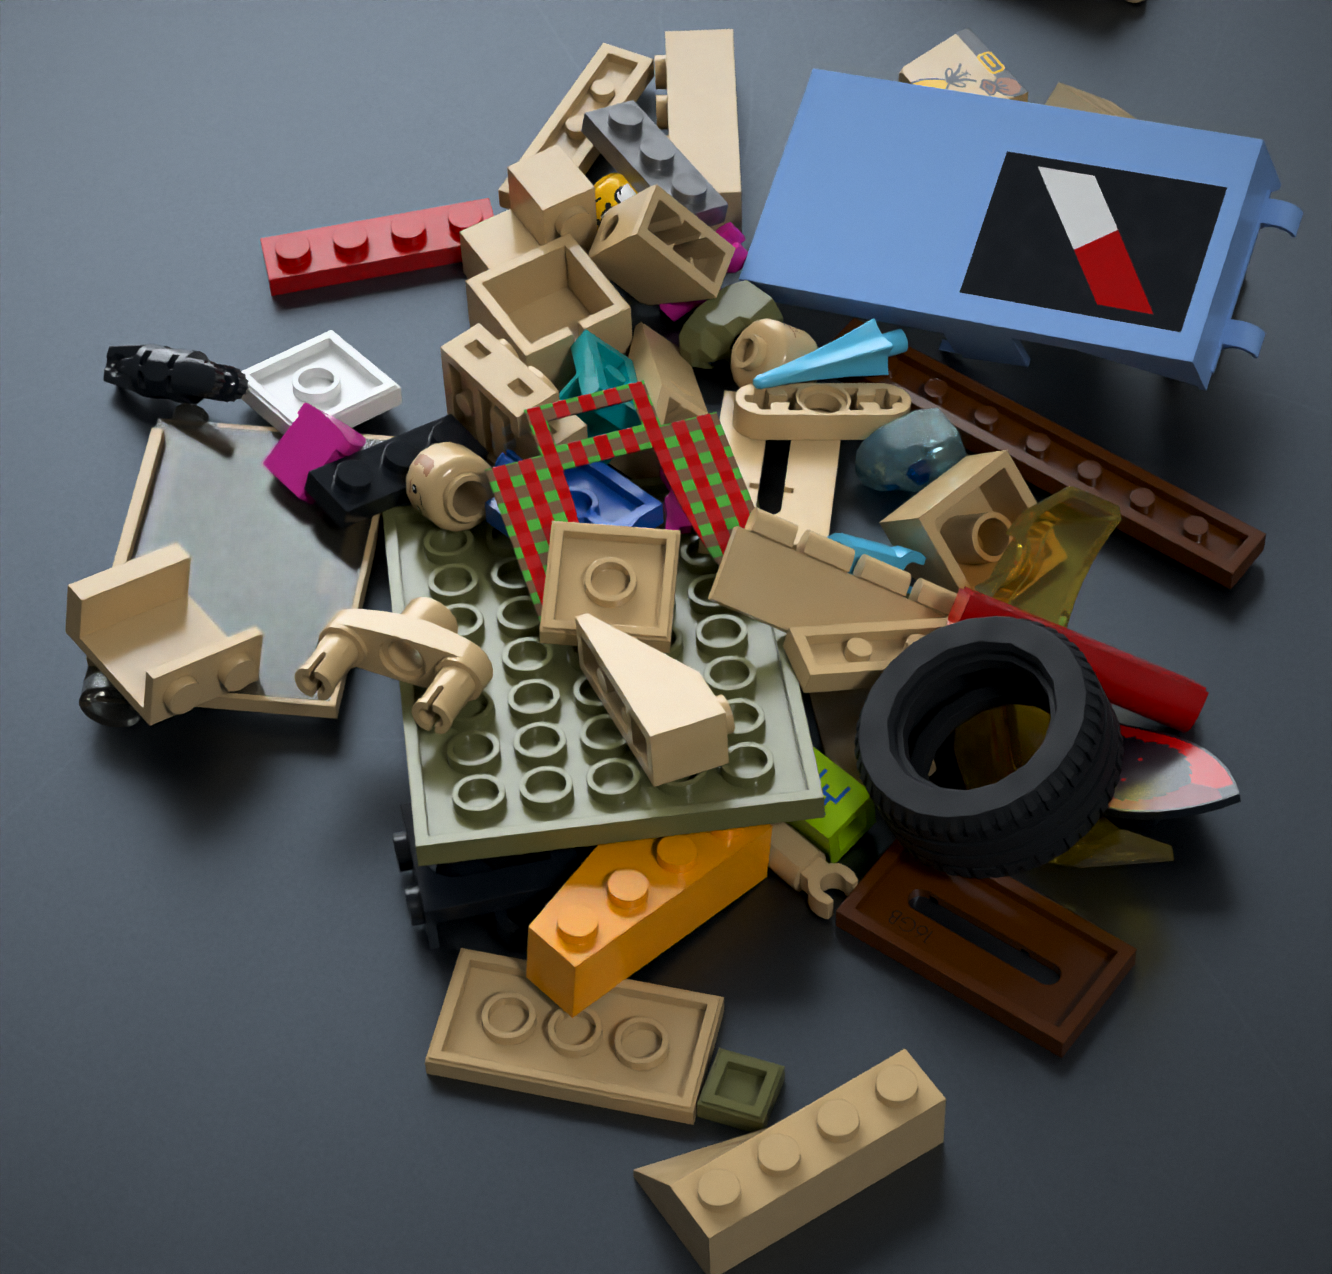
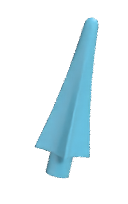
M873 318L809 354L757 375L753 379V385L757 389H766L813 380L889 375L888 357L907 352L908 340L902 329L882 334L876 320Z

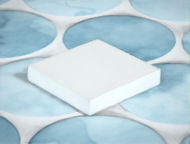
M333 330L241 371V373L246 374V379L249 380L248 387H250L246 390L247 394L242 396V400L282 435L286 433L298 417L297 412L305 402L335 417L351 428L402 404L401 387Z

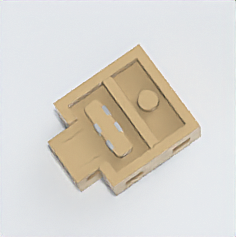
M480 323L441 346L447 415L452 414L489 452L486 462L492 468L495 467L497 458L502 452L506 455V450H513L524 460L541 456L524 410L560 401L559 391L554 384L535 367H527L519 359L518 354L509 342L504 339L497 340ZM577 415L548 421L556 446L588 438L587 424Z

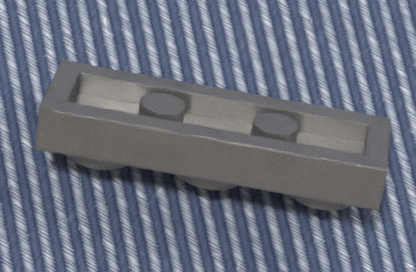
M634 100L584 113L581 132L615 170L624 176L637 193L657 184L709 227L725 222L728 203Z

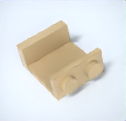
M177 542L68 585L65 632L150 726L174 715L184 714L200 704L231 691L241 690L248 684L259 680L263 633L257 626H254L230 637L226 636L188 595L191 556Z

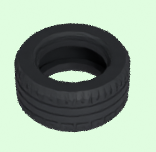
M1007 616L971 618L940 627L913 642L889 663L872 686L859 714L860 718L856 726L857 733L854 741L856 747L854 752L857 760V771L870 798L895 838L899 841L900 845L908 850L915 859H919L921 863L932 866L933 869L939 872H946L948 875L953 876L961 875L964 878L984 879L1012 876L1038 868L1066 853L1095 826L1100 819L1099 817L1109 806L1108 804L1115 793L1114 789L1119 783V775L1122 772L1124 748L1122 745L1124 742L1120 732L1119 721L1083 652L1073 642H1070L1065 635L1058 633L1057 630L1028 619H1016ZM1014 704L1035 706L1051 715L1046 736L1040 748L1026 765L999 782L966 791L940 788L929 782L928 774L937 749L954 729L979 713Z

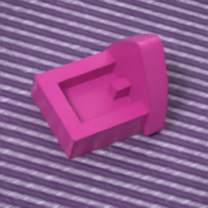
M305 402L297 412L298 417L262 464L299 499L313 504L315 500L304 489L309 471L360 451L366 443V438L335 417Z

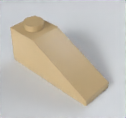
M588 613L575 617L580 668L654 787L729 763L727 735L734 733L735 730L733 714L726 698L722 694L715 696L700 672Z

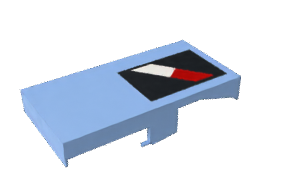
M813 68L739 280H748L771 296L777 303L869 320L874 318L879 322L943 333L947 340L942 339L939 350L958 353L963 358L1028 367L1031 358L1020 341L1025 340L1077 350L1198 386L1199 390L1207 391L1221 350L1235 348L1249 353L1253 358H1258L1266 333L1252 323L1231 319L1259 230L1265 227H1274L1286 231L1291 237H1296L1303 212L1299 207L1290 202L1270 198L1271 192L1280 190L1281 183L1263 139Z

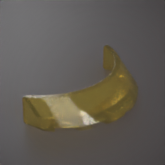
M1069 486L1026 509L1005 533L1014 538L1007 546L990 578L976 585L974 590L1067 628L1076 598L1093 561L1110 534L1121 521L1120 506L1077 487ZM1011 704L981 712L955 729L953 746L958 767L967 790L995 784L1026 765L1043 744L1051 715L1035 706ZM1101 815L1095 826L1066 853L1049 862L1067 867L1089 868L1174 861L1172 846L1127 830H1121L1105 816Z

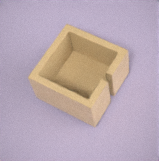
M570 233L465 280L470 328L480 323L497 340L504 339L509 342L518 354L519 359L527 367L533 366L542 372L558 391L562 390L576 374L570 346L585 329L626 357H629L632 344L631 307Z

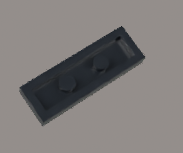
M449 414L360 450L350 456L309 471L304 489L341 529H344L410 501L406 493L407 473L413 460L421 451L429 446L443 442L456 443L465 446L485 461L489 452L452 414Z

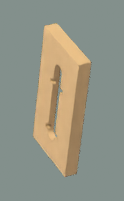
M724 390L720 422L756 508L766 440L751 439L735 430L732 419L736 392ZM813 410L821 413H831L824 410ZM791 440L782 506L780 512L774 515L798 525L797 536L791 548L795 551L801 536L807 529L825 537L829 536L841 440ZM699 540L698 553L710 554L702 541Z

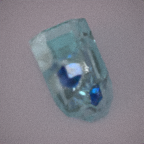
M938 408L914 410L879 427L861 443L856 451L855 472L863 485L875 490L892 491L900 489L920 492L966 457V451L959 432Z

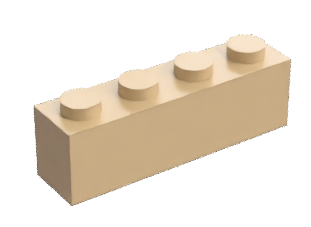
M733 29L665 31L666 55H655L656 89H667V95H656L657 126L660 130L669 129V135H666L669 140L728 203L725 222L710 226V228L716 231L722 225L731 222L742 233L741 175Z

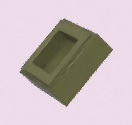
M719 1048L697 1102V1117L749 1132L765 1129L785 1080V1066Z

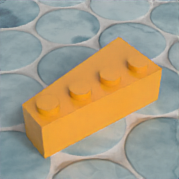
M765 824L597 845L528 926L526 977L573 1018L615 988L621 981L626 980L767 878L773 826Z

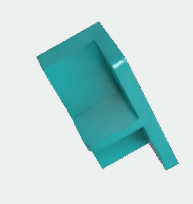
M585 329L570 346L576 374L561 390L559 398L561 401L638 382L633 361ZM633 401L576 414L587 424L588 438L641 425ZM613 458L603 460L602 462L607 465Z

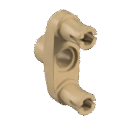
M418 597L412 599L401 614L354 608L336 612L320 632L317 648L304 665L298 668L294 676L295 683L300 691L309 697H313L317 692L318 700H328L341 679L351 668L355 667L428 688L423 696L412 706L411 713L413 719L418 726L427 731H430L435 724V733L444 734L451 728L454 719L467 702L476 700L493 678V667L486 653L478 645L458 635L456 618L446 606L432 598Z

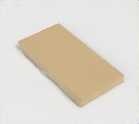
M464 948L460 949L425 1059L427 1074L694 1125L697 1114V1102L706 1081L724 1013V997L626 979L572 1018L526 977L527 960Z

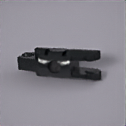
M158 344L109 346L106 356L107 363L104 369L103 380L146 398L169 399L176 403L188 405L198 404L203 399L235 402L236 399H242V396L247 394L246 390L250 388L248 387L249 380L246 379V374L241 373L240 369L209 361L206 354L201 351L173 349Z

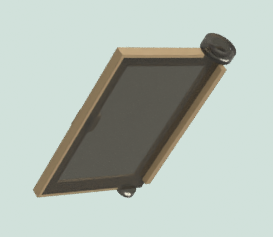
M189 403L178 405L174 409L171 419L158 418L156 428L151 429L112 567L177 542L191 556L188 595L226 636L230 637L254 626H257L263 633L259 680L248 684L241 690L231 691L196 707L337 719L347 674L335 687L334 693L328 700H318L317 692L313 697L302 693L295 683L294 676L298 668L304 665L317 648L320 632L336 612L343 609H362L383 520L382 513L341 529L316 501L310 504L299 499L262 464L283 437L276 428L209 422L208 413L200 406ZM361 434L366 438V443L361 450L395 436ZM87 656L88 668L79 698V706L82 712L91 720L109 727H128L136 724L142 716Z

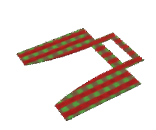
M644 380L525 409L526 418L541 456L485 469L540 623L552 521L579 523L574 501L563 470L653 448L681 509L718 566L721 564L733 528L736 526L745 528L748 517L755 508L717 412L661 425ZM633 401L641 425L556 446L548 421Z

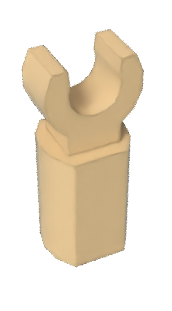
M787 822L771 824L773 828L768 868L794 890L799 892L805 891L808 894V904L811 910L819 917L829 919L833 916L834 900L824 891L835 888L849 896L858 885L855 873L845 865L827 863L825 854Z

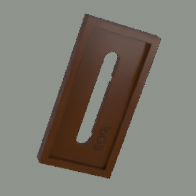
M895 839L836 910L837 927L1060 1058L1065 1055L1135 965L1136 948L1010 876L977 879L964 878L961 875H948L946 872H939L933 869L932 866H927L921 863L919 859H915L908 850L900 845L897 839ZM918 896L937 899L940 906L1018 951L1022 949L1027 951L1030 958L1056 972L1060 977L1059 981L1051 985H1045L917 912L909 906V901Z

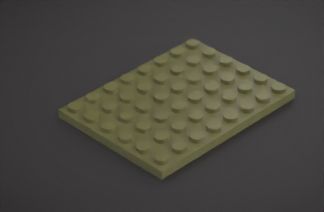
M652 477L630 480L663 503L664 523L654 529H665L664 499L669 494V490L665 487L661 478ZM757 499L756 507L760 508L759 501ZM412 505L394 507L382 512L392 613L401 614L410 601L418 597L432 598L441 602L456 618L458 635L478 645L486 653L493 667V678L476 700L467 702L454 719L451 728L444 734L435 733V724L430 731H427L418 726L413 719L411 713L412 706L423 696L428 688L399 681L418 866L825 817L824 795L799 681L783 647L787 633L708 600L719 566L710 554L698 553L700 539L693 527L691 533L680 534L670 653L664 654L700 672L715 696L722 694L726 698L733 714L735 730L734 733L727 735L728 764L654 787L581 670L578 646L540 643V621L510 539L486 522V519L470 530L454 532L438 527L414 509Z

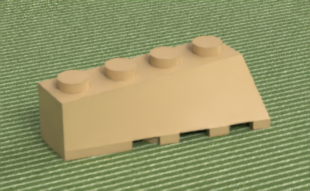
M903 1049L768 1128L634 1169L633 1175L705 1274H722L943 1143L946 1098L908 1051Z

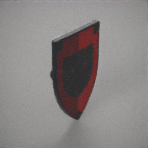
M1119 723L1124 742L1122 745L1124 748L1122 772L1119 775V783L1114 789V796L1102 816L1131 819L1140 828L1152 830L1163 819L1199 815L1241 802L1240 793L1232 774L1208 750L1175 735Z

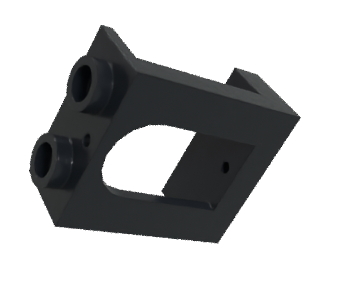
M411 803L400 805L404 831L392 833L399 872L412 870L415 885L404 887L410 922L412 926L424 924L430 950L440 948L437 923L549 901L580 866L575 847L543 851L545 859L466 876L447 877L434 872L427 865L418 866Z

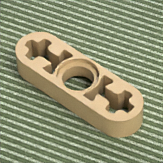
M752 383L741 387L735 394L732 424L738 433L756 440H891L901 437L908 429L911 397L900 387L886 383H793L766 389H757ZM813 410H824L831 413H821Z

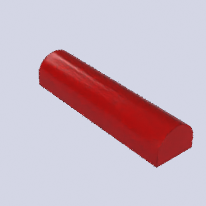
M966 586L964 589H959L948 617L947 625L971 618L1007 616L1016 619H1028L1045 625V627L1053 628L1058 633L1065 635L1070 642H1073L1083 652L1111 704L1182 733L1188 732L1194 725L1209 694L1205 686L1193 679Z

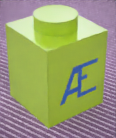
M813 747L824 795L825 817L787 823L825 854L827 863H837L876 822L874 803L865 786Z

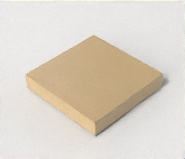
M552 521L540 623V643L578 646L575 617L588 613L662 653H670L681 531Z

